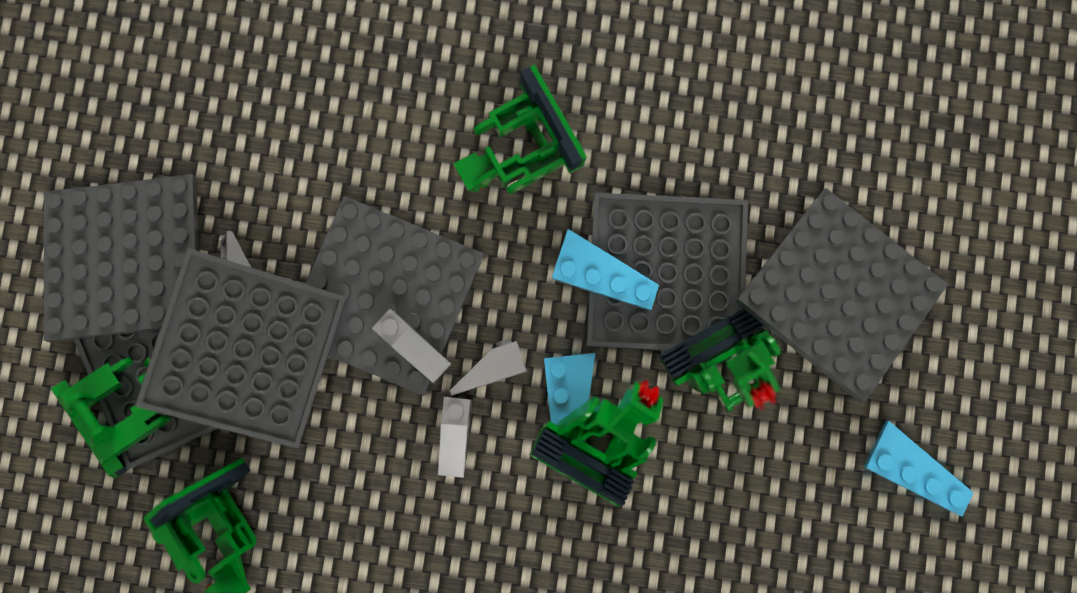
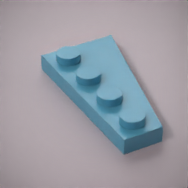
M567 230L552 279L651 311L659 287L657 283L573 231Z
M595 353L544 358L552 423L558 425L560 420L589 400Z
M890 421L884 422L863 467L963 517L973 492Z

